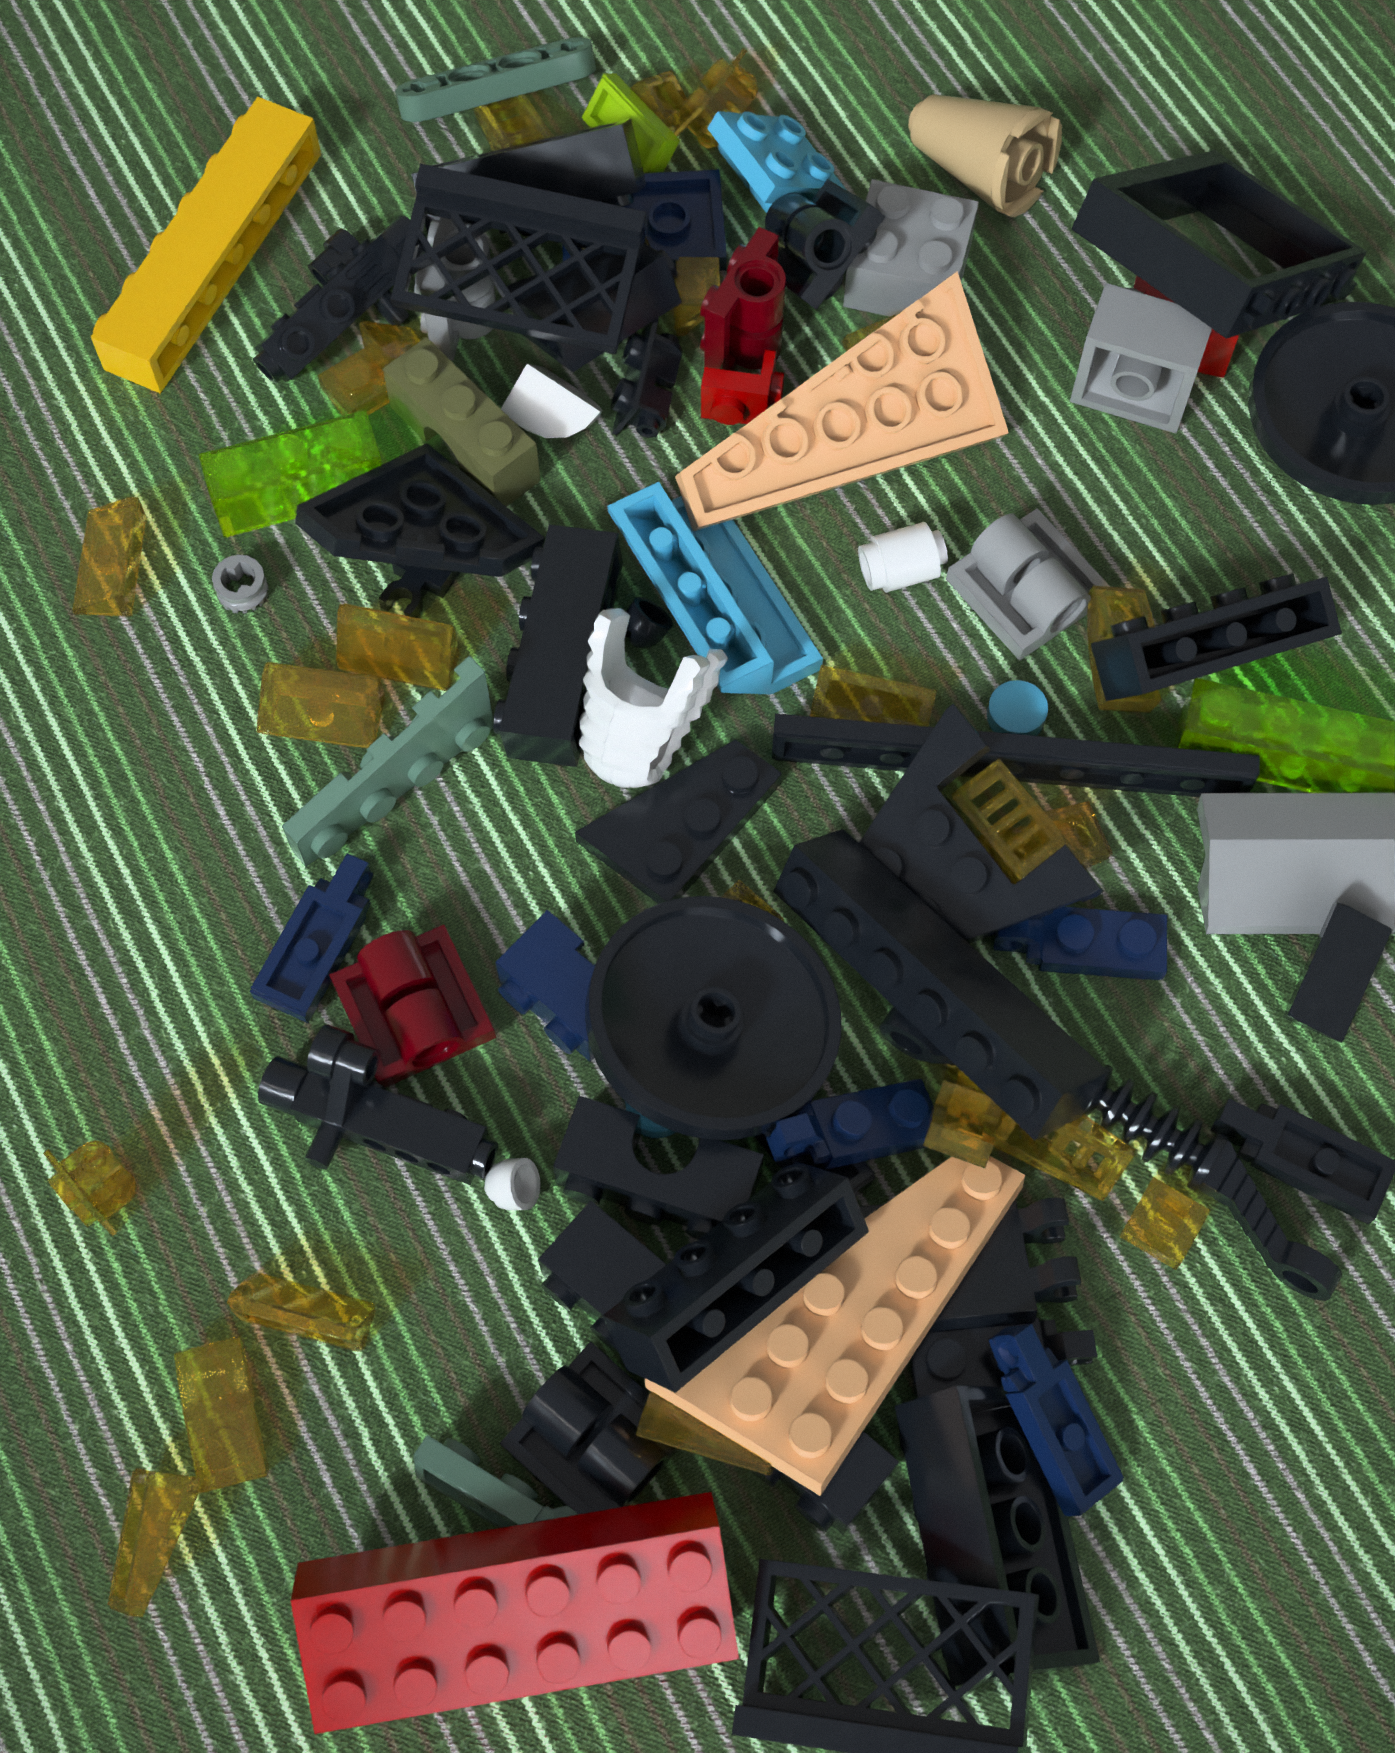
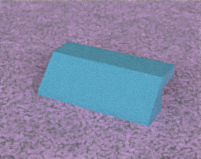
M659 482L608 505V513L697 655L706 658L709 649H722L728 657L726 664L720 669L717 687L721 693L772 695L822 670L823 657L734 520L693 531L682 497L680 496L671 501Z

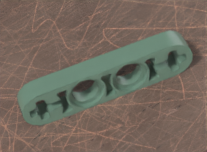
M582 37L563 39L405 82L395 89L401 118L408 122L426 121L587 77L596 70L592 43L588 38Z

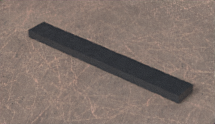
M775 714L772 759L777 761L906 772L934 727ZM977 731L992 750L960 775L961 777L1200 797L1201 793H1250L1259 776L1260 755Z

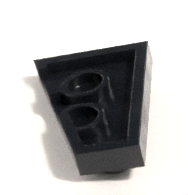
M735 739L575 832V839L578 844L659 904L678 899L688 891L781 785L782 773Z

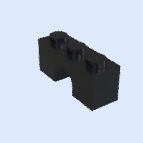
M579 1096L553 1166L556 1184L564 1186L563 1193L566 1196L588 1204L591 1200L596 1205H599L601 1199L625 1206L624 1213L651 1225H660L662 1219L687 1226L686 1233L698 1240L720 1223L724 1215L732 1207L746 1202L755 1195L762 1174L764 1154L720 1140L700 1138L696 1153L692 1161L685 1168L672 1174L654 1173L643 1167L635 1157V1151L641 1137L640 1115Z

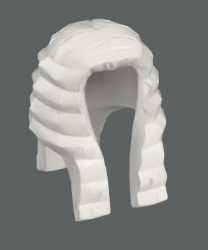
M610 608L598 614L594 622L595 630L591 632L588 639L592 651L587 655L589 670L583 678L587 692L583 698L585 712L581 714L579 719L581 734L578 740L580 747L584 751L586 763L599 778L618 787L639 788L660 781L664 771L671 764L673 753L681 748V738L690 732V722L700 718L702 707L710 702L712 691L719 682L720 669L726 664L728 657L722 649H709L706 658L699 655L683 657L670 688L660 687L642 678L627 666L624 639L630 615L621 608Z

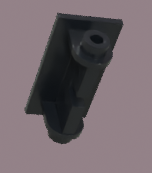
M659 318L649 323L641 334L636 332L632 334L624 348L621 362L627 365L628 368L625 378L619 381L610 404V409L617 412L612 434L616 436L627 423L637 427L636 431L638 434L647 438L656 437L659 431L666 427L673 393L655 386L654 383L670 389L674 386L683 350L679 345L678 337L670 333L656 334Z

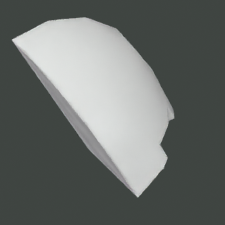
M526 364L501 408L517 425L544 438L572 436L590 427L603 411L587 395L545 367Z

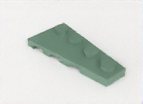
M470 655L454 669L461 679L439 699L432 691H429L412 707L417 715L406 729L397 737H388L383 733L366 749L367 753L361 760L360 770L353 777L348 772H340L282 825L292 852L305 867L318 858L324 859L335 854L345 844L348 835L367 821L370 823L376 822L386 816L394 807L399 797L414 786L422 787L427 785L439 775L446 762L461 751L469 752L474 750L485 741L494 723L485 671Z

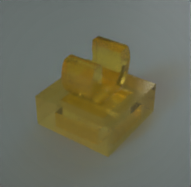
M1153 1177L1119 1237L1176 1270L1181 1265L1211 1210Z

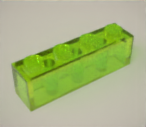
M1194 679L1181 709L1174 748L1260 755L1259 776L1256 781L1305 792L1395 793V721L1204 679Z

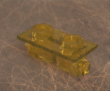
M745 48L729 63L720 57L705 73L700 82L707 88L704 89L701 85L697 87L679 108V111L685 117L673 132L677 137L688 128L696 136L701 146L705 148L718 147L719 143L707 129L718 111L743 113L758 94L757 79L752 73L746 72L739 65V62L747 53Z
M99 1141L83 1144L61 1162L49 1149L46 1150L43 1154L57 1171L47 1181L71 1211L76 1213L87 1228L98 1220L114 1236L117 1230L108 1219L134 1198L137 1184L132 1174L121 1165L112 1150L106 1144Z

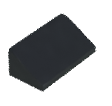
M1338 901L1334 903L1282 1018L1342 1043L1392 929Z

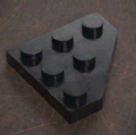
M427 443L297 505L295 524L336 557L502 577L530 562L535 547L543 546L545 540L544 536Z

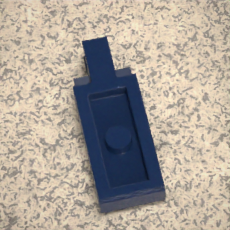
M347 853L331 882L320 878L314 887L308 885L251 986L250 994L255 1000L309 1023L332 981L329 975L338 971L367 918L366 914L371 902L370 899L363 896L374 876L370 871V864Z
M1062 907L1054 910L1052 914L1039 919L1027 920L997 931L994 935V950L1026 953V963L1039 965V971L1163 980L1167 973V915Z
M921 1078L810 1101L798 1115L777 1121L775 1124L776 1128L770 1136H767L766 1140L775 1162L811 1154L814 1164L823 1163L826 1170L932 1147L938 1144L946 1133Z
M1032 1324L1005 1327L990 1338L989 1343L999 1369L1005 1373L1001 1377L1003 1389L1008 1392L1006 1393L1007 1399L1064 1516H1081L1123 1481V1474L1067 1359L1057 1360L1048 1347L1044 1349Z

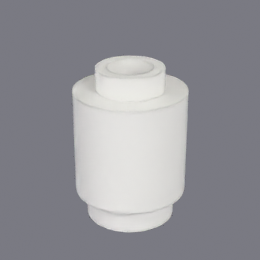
M926 522L872 536L870 543L858 547L862 574L871 591L883 588L887 593L939 578L941 565L948 562L947 549L941 532L939 530L931 532Z

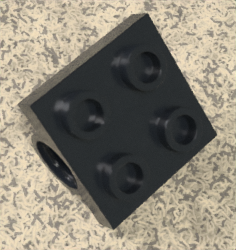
M828 179L812 201L799 194H786L779 197L767 211L765 229L779 235L778 263L785 272V288L817 310L824 300L829 299L839 289L844 272L856 256L871 246L876 238L877 228L885 219V216L870 203Z
M590 1341L569 1366L566 1364L559 1368L539 1388L522 1413L523 1418L500 1442V1445L565 1506L568 1505L577 1514L630 1506L691 1435V1430Z

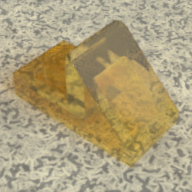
M368 321L360 322L359 327L364 348L318 375L321 389L350 425L355 424L390 403L382 368L421 341V338L411 327Z

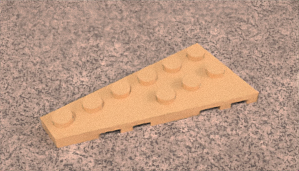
M958 271L678 473L675 478L692 530L697 531L996 440L1009 433Z
M968 1144L867 1216L865 1222L869 1232L680 1390L674 1393L645 1379V1388L821 1496L1022 1190L1026 1175Z

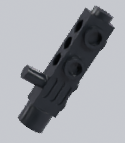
M400 215L371 241L366 238L359 243L348 231L339 228L324 242L325 250L308 264L310 272L322 286L317 283L294 304L297 309L291 315L284 313L270 326L272 332L255 347L259 353L253 358V361L271 382L277 384L281 379L284 382L292 380L371 305L376 307L394 329L410 316L406 309L392 306L390 300L392 292L389 290L395 283L410 223L409 218ZM420 244L416 258L425 253Z
M326 1024L319 1030L311 1045L307 1066L281 1056H276L269 1063L262 1076L258 1090V1101L260 1104L293 1115L297 1122L318 1129L304 1160L320 1169H328L342 1138L471 1185L475 1176L485 1179L486 1174L495 1162L498 1143L491 1140L487 1127L469 1121L466 1116L455 1110L444 1109V1111L433 1108L428 1103L400 1093L397 1095L389 1092L381 1084L372 1081L379 1065L380 1050L354 1041V1035L351 1032Z

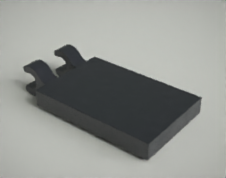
M1058 1197L1046 1198L1022 1209H1018L1015 1199L928 1332L1035 1322L1038 1311L1036 1303H1065L1077 1300L1076 1285H1081L1082 1282L1077 1257H1058L1048 1260L1039 1266L1029 1268L1025 1244L1029 1243L1053 1244L1065 1241L1066 1236L1063 1226L1069 1225L1065 1199ZM884 1204L861 1206L860 1209L864 1219Z

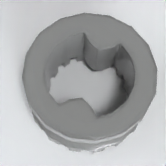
M239 554L229 556L219 562L213 571V587L219 602L226 610L229 611L231 609L233 613L242 611L243 614L248 613L247 610L252 609V611H255L257 609L256 606H262L264 603L263 599H267V590H269L262 566L256 559ZM243 574H246V577L252 576L254 579V583L251 586L241 585L237 592L227 590L226 583L230 584L231 580L239 581Z

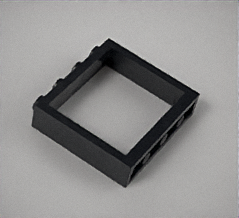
M1216 150L1094 178L1072 226V230L1226 339L1280 320H1286L1308 310H1315L1323 305L1342 301L1357 285L1353 278L1367 253L1366 250ZM1200 211L1281 266L1283 270L1249 280L1167 224L1164 220Z

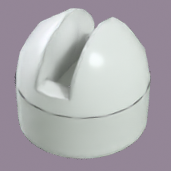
M528 1158L505 1159L494 1164L485 1176L484 1190L488 1198L494 1201L495 1205L501 1209L509 1211L529 1210L536 1204L540 1193L538 1169L533 1161Z

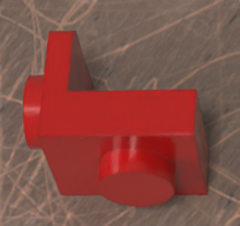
M765 349L760 375L705 367L701 383V418L712 419L726 425L748 424L768 409L770 405L782 399L785 373L775 371L776 351Z

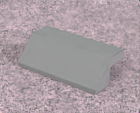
M1201 793L1197 812L1206 856L1197 888L1206 934H1320L1332 905L1337 901L1392 929L1391 934H1395V793Z

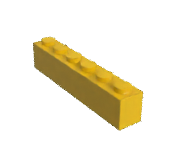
M258 96L246 114L237 118L232 134L219 153H215L210 157L205 173L192 192H188L183 196L176 215L164 232H160L155 236L149 254L137 271L128 275L123 284L122 292L108 313H104L98 318L91 339L105 371L160 394L162 393L320 158L321 150L314 118Z

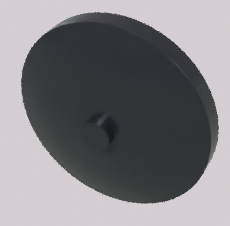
M1339 302L1303 312L1281 326L1270 337L1254 368L1249 385L1248 408L1250 419L1260 444L1269 457L1287 475L1303 486L1324 496L1356 504L1378 505L1395 503V308L1370 302Z
M693 896L673 899L645 909L632 917L618 929L602 950L593 970L585 1001V1024L591 1051L597 1065L613 1089L632 1108L654 1123L671 1131L702 1139L733 1140L752 1137L775 1129V1124L779 1120L798 1115L812 1101L825 1082L836 1060L841 1040L842 1023L838 995L826 966L811 945L796 930L771 913L756 906L723 897Z

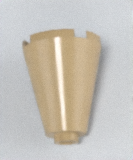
M932 94L914 107L908 122L911 141L914 146L996 211L1014 218L1027 212L1041 196L1044 190L1037 188L1036 185L1043 171L1050 174L1053 173L1062 144V125L1060 120L1052 117L1053 113L1042 107Z

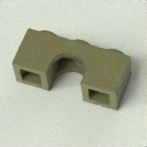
M427 337L382 368L390 407L425 442L439 434L454 453L460 470L506 507L541 481L537 443Z

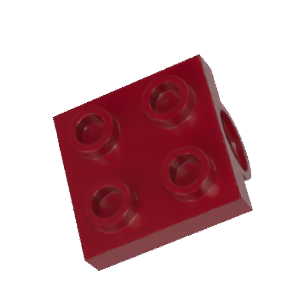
M758 227L746 246L740 244L735 249L728 265L727 276L721 285H712L706 293L700 309L701 317L705 318V331L700 342V350L704 351V368L709 367L733 371L735 366L739 365L747 369H762L765 349L775 350L776 360L779 358L782 349L786 282L785 272L778 263L779 235Z
M444 924L418 936H415L414 932L410 930H399L378 937L361 949L357 955V963L329 975L359 1043L380 1050V1061L374 1076L377 1083L385 1088L496 1038L494 1028Z

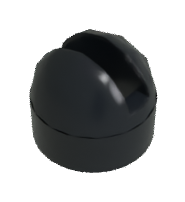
M636 597L625 611L630 615L625 637H630V644L638 648L645 649L655 646L673 626L669 615L659 605L644 597Z

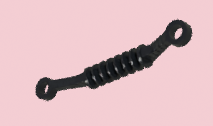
M894 1006L891 1008L879 1026L880 1032L887 1041L914 1059L935 1064L955 1065ZM1106 1065L1104 1068L1109 1071L1083 1115L1076 1120L1081 1122L1095 1109L1101 1112L1097 1133L1102 1136L1117 1123L1123 1125L1119 1146L1126 1149L1140 1136L1146 1139L1142 1160L1147 1163L1162 1150L1166 1151L1168 1158L1164 1173L1168 1176H1171L1185 1163L1191 1166L1187 1187L1195 1192L1198 1189L1223 1205H1227L1246 1236L1250 1238L1256 1251L1261 1254L1267 1267L1282 1283L1309 1298L1320 1301L1330 1300L1342 1278L1341 1270L1332 1260L1315 1249L1298 1242L1286 1240L1287 1238L1280 1225L1276 1224L1277 1221L1271 1210L1266 1207L1267 1204L1261 1193L1256 1190L1257 1187L1249 1174H1246L1247 1170L1242 1161L1236 1157L1237 1153L1230 1141L1227 1140L1228 1136L1219 1132L1205 1145L1199 1142L1203 1121L1197 1118L1184 1130L1177 1129L1180 1107L1174 1105L1161 1117H1157L1154 1115L1158 1094L1152 1091L1138 1104H1135L1131 1101L1135 1081L1129 1078L1115 1091L1110 1089L1109 1084L1113 1067Z

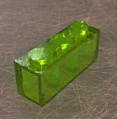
M366 410L198 454L210 499L224 538L293 520L296 518L297 505L382 465L381 456Z

